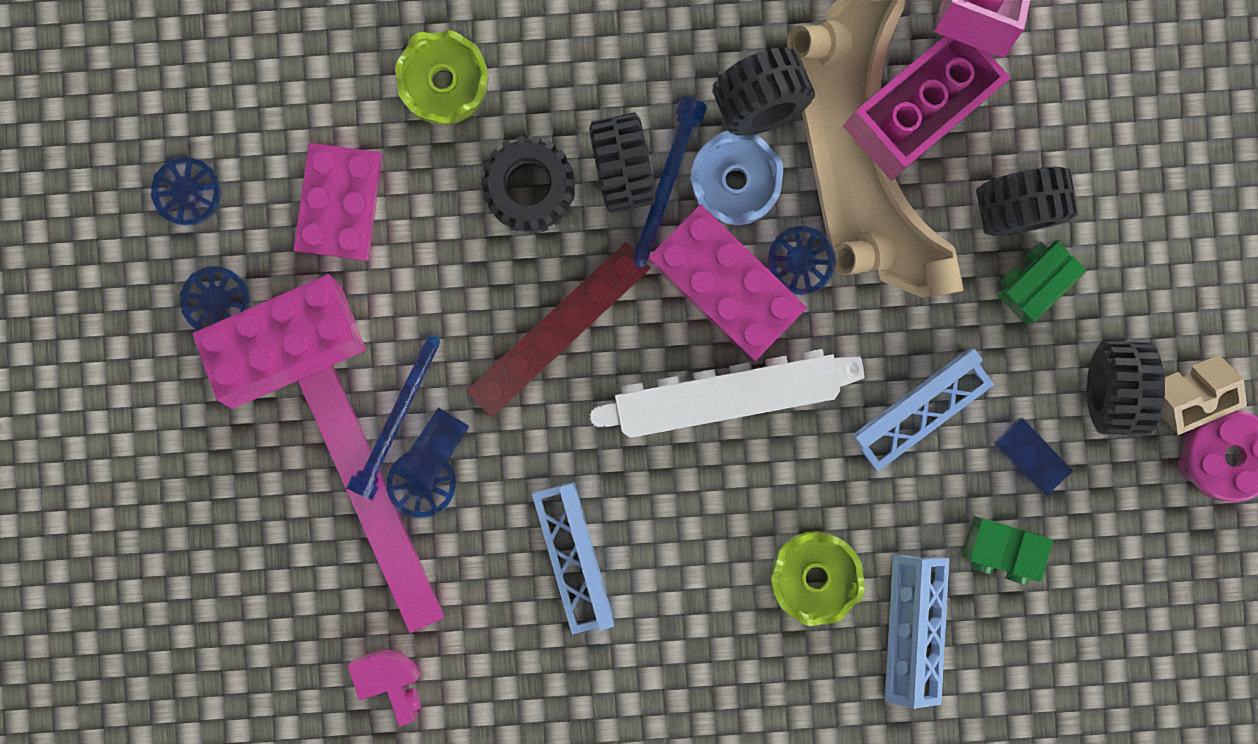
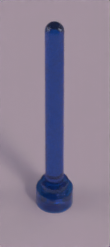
M680 97L675 111L678 115L677 121L679 125L656 190L655 202L650 207L633 257V262L638 267H643L648 262L692 129L697 127L699 122H703L708 108L702 101L691 97Z
M430 335L427 337L363 470H358L356 476H351L346 489L373 501L379 489L376 486L379 480L376 476L440 345V339L437 336Z

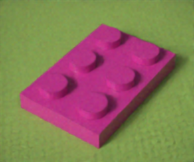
M308 143L294 245L295 252L369 262L383 160L381 152Z

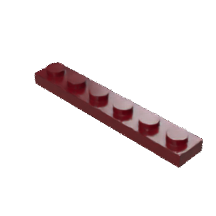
M625 242L466 391L490 417H493L650 271L651 267Z

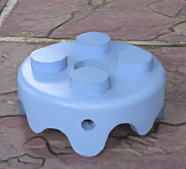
M729 131L722 132L711 139L696 155L690 178L692 195L697 205L701 204L720 223L735 226L750 224L769 212L778 200L782 186L783 164L780 156L761 137L754 134L737 136ZM733 170L742 172L746 177V185L739 190L731 189L726 184L725 177L727 173Z

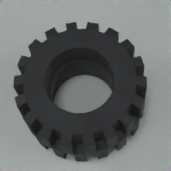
M787 47L760 51L738 61L722 73L712 86L713 95L727 128L731 134L737 136L755 135L775 129L797 117L815 98V90L799 54L795 49Z
M636 112L591 121L589 133L602 196L607 210L610 213L654 204L656 198L654 180L641 119Z
M525 136L516 137L517 141L512 143L507 140L502 143V149L499 151L494 149L490 154L492 159L489 163L485 162L483 167L485 174L484 177H481V186L484 191L482 193L484 200L494 216L503 225H507L514 231L518 232V230H521L527 234H534L533 231L538 230L541 232L549 230L548 227L553 224L556 226L562 221L561 218L569 213L570 205L574 201L575 178L571 164L562 150L556 149L555 144L547 141V143L541 141L540 137L532 136L531 140L525 139ZM525 166H537L544 169L551 181V188L546 198L531 206H523L514 202L509 196L507 189L512 174Z
M1054 166L1016 172L991 179L976 188L983 231L988 235L1003 236L1043 229L1068 222L1079 214L1071 170L1068 168Z
M1102 341L1098 344L1092 356L1087 377L1088 410L1096 431L1108 435L1152 434L1161 417L1165 399L1164 368L1157 348L1150 342Z

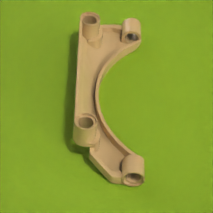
M836 0L825 12L826 22L819 25H797L791 29L787 38V48L797 51L815 90V98L802 112L831 254L832 267L840 275L877 270L880 281L922 298H932L964 291L955 247L925 224L903 195L896 179L894 178L891 181L843 127L845 122L860 106L881 90L887 50L895 27L903 12L905 0Z

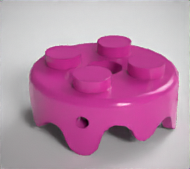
M1236 410L1185 432L1183 436V452L1178 461L1180 473L1190 480L1200 490L1202 495L1211 499L1241 502L1258 496V417L1245 411ZM1231 446H1236L1241 453L1240 461L1235 466L1228 465L1225 460V453Z

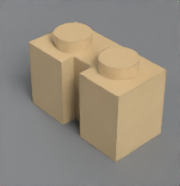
M1220 355L1193 365L1190 374L1183 377L1177 372L1165 377V399L1161 417L1177 435L1247 406L1244 378Z

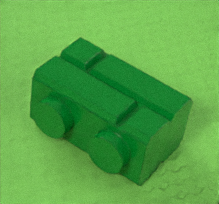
M1057 240L1048 242L1046 245L1040 241L1025 255L1029 261L1020 270L1013 267L999 281L1003 287L996 292V295L1025 324L1035 323L1087 272L1086 268L1075 257L1071 256V253Z

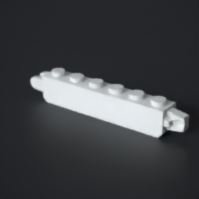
M823 349L803 352L801 353L802 360L790 363L787 361V356L766 359V367L753 370L750 362L729 366L730 374L716 376L715 369L693 373L694 381L680 383L679 376L657 380V388L644 390L643 383L622 386V394L615 395L616 403L602 405V407L598 406L597 408L594 407V410H591L592 413L589 414L591 416L589 419L598 428L621 425L622 432L632 438L834 400L841 391V386L865 378L861 357L834 358V354L824 356Z

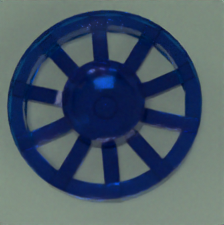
M191 157L170 159L153 176L154 179L150 193L153 204L158 213L172 223L182 226L200 224L210 218L219 206L221 199L219 178L209 165ZM186 164L184 176L181 177L176 166ZM195 164L201 167L202 170L194 178H191L192 165ZM170 169L176 179L174 181L164 177ZM208 174L212 184L201 185L199 181ZM163 182L169 185L170 190L159 191L160 183ZM214 190L212 202L202 197L203 191ZM171 196L172 199L163 207L160 198ZM199 202L209 206L202 214H199L196 208ZM178 203L177 218H175L168 211ZM185 207H190L194 218L183 219Z
M795 226L784 230L775 238L768 254L769 271L795 295L811 294L827 285L833 275L837 262L833 244L827 236L818 229L808 226ZM800 232L811 233L805 246H803ZM792 234L795 235V247H792L785 240ZM816 237H818L823 245L813 250L811 248ZM780 245L788 250L786 256H776ZM825 250L827 251L828 260L817 259L816 255ZM776 261L785 262L787 268L778 273ZM816 265H828L824 275L815 268ZM791 272L794 276L790 285L782 280V277ZM809 273H813L820 279L814 286L811 284ZM800 275H803L806 289L796 288Z
M219 266L205 267L192 273L179 295L183 316L198 331L206 328L203 324L209 314L212 315V322L215 324L219 322V315H223L226 319L231 317L228 312L230 307L241 309L240 312L250 307V294L244 280L234 271ZM214 272L225 274L219 286L215 284ZM208 274L209 287H206L199 280L201 276ZM230 278L237 282L238 286L227 291L225 286ZM194 283L202 291L201 294L189 292ZM242 292V303L233 302L231 296ZM188 298L199 300V304L188 308ZM202 309L204 312L199 320L195 321L191 313Z
M414 450L404 453L390 468L386 483L388 496L395 508L406 516L419 519L433 517L441 513L452 501L456 489L455 474L449 462L441 455L429 450ZM422 456L421 468L416 469L411 458ZM428 457L438 461L430 470H426ZM405 461L411 470L410 474L398 469ZM443 465L448 475L435 478L434 474ZM394 475L406 479V483L392 485ZM450 481L449 492L436 487L437 483ZM408 489V493L398 501L394 491ZM433 493L445 497V500L438 506L432 498ZM411 497L416 498L414 511L403 506ZM427 499L432 509L420 512L421 500Z

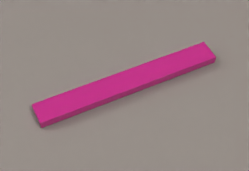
M334 365L298 380L409 633L445 617Z

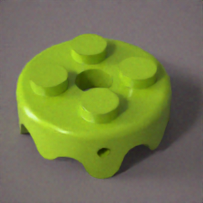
M452 30L439 33L419 32L413 35L395 65L399 97L414 115L431 124L450 125L469 118L481 106L488 91L489 77L487 66L479 48ZM442 70L453 74L452 84L445 89H439L433 84L435 74Z
M814 531L796 535L784 543L772 562L770 581L774 597L782 609L801 624L815 626L837 623L845 617L854 605L860 603L864 596L865 584L859 556L845 541L830 533ZM814 567H820L826 573L825 582L819 587H811L806 582L807 572Z

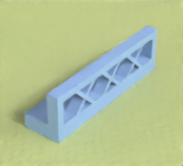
M975 349L962 352L850 436L877 472L995 385L979 363L983 359ZM970 370L974 372L981 382L971 392L957 390L958 379ZM941 392L950 393L947 410L941 414L928 412L931 399ZM956 394L964 395L963 398L955 403ZM911 414L921 415L919 430L912 436L898 434L900 422ZM927 416L936 417L926 424ZM883 435L891 436L890 452L878 460L868 446ZM898 438L906 439L904 442L897 446Z
M575 482L532 493L572 635L599 627L600 631L614 627V618ZM561 494L565 511L560 520L546 514L542 502L543 498ZM566 515L570 526L563 523ZM548 520L556 524L553 533H551ZM560 527L572 533L575 546L570 555L555 547L553 539ZM576 551L580 561L573 558ZM558 555L566 559L563 568H561ZM570 562L582 568L585 581L580 590L565 582L563 574ZM586 586H587V588H588V592H589V595H590V596H588L587 594L583 593V591L585 590ZM568 591L576 595L572 603ZM580 597L592 603L596 619L577 624L574 608Z
M893 555L885 702L913 709L941 705L949 558H920L907 555ZM931 567H935V580L933 584L930 583ZM933 606V617L929 622V609ZM929 643H931V653L927 658V646ZM927 679H929L928 696H924V686Z

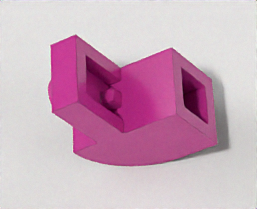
M379 650L354 658L347 665L359 701L388 692L399 727L412 723L418 715L417 710L421 709V703L417 690L414 687L410 688L409 684L416 682L421 674L416 664L409 657L394 650Z

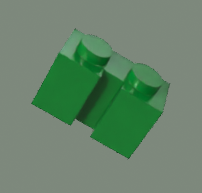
M974 515L961 557L972 562L971 569L992 575L993 569H999L1007 572L1005 579L1027 585L1029 579L1037 582L1042 581L1054 540Z

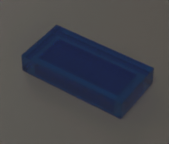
M438 407L398 467V470L430 489L468 432L469 425Z
M1018 418L993 442L1045 496H1048L1073 472L1065 461L1023 418Z

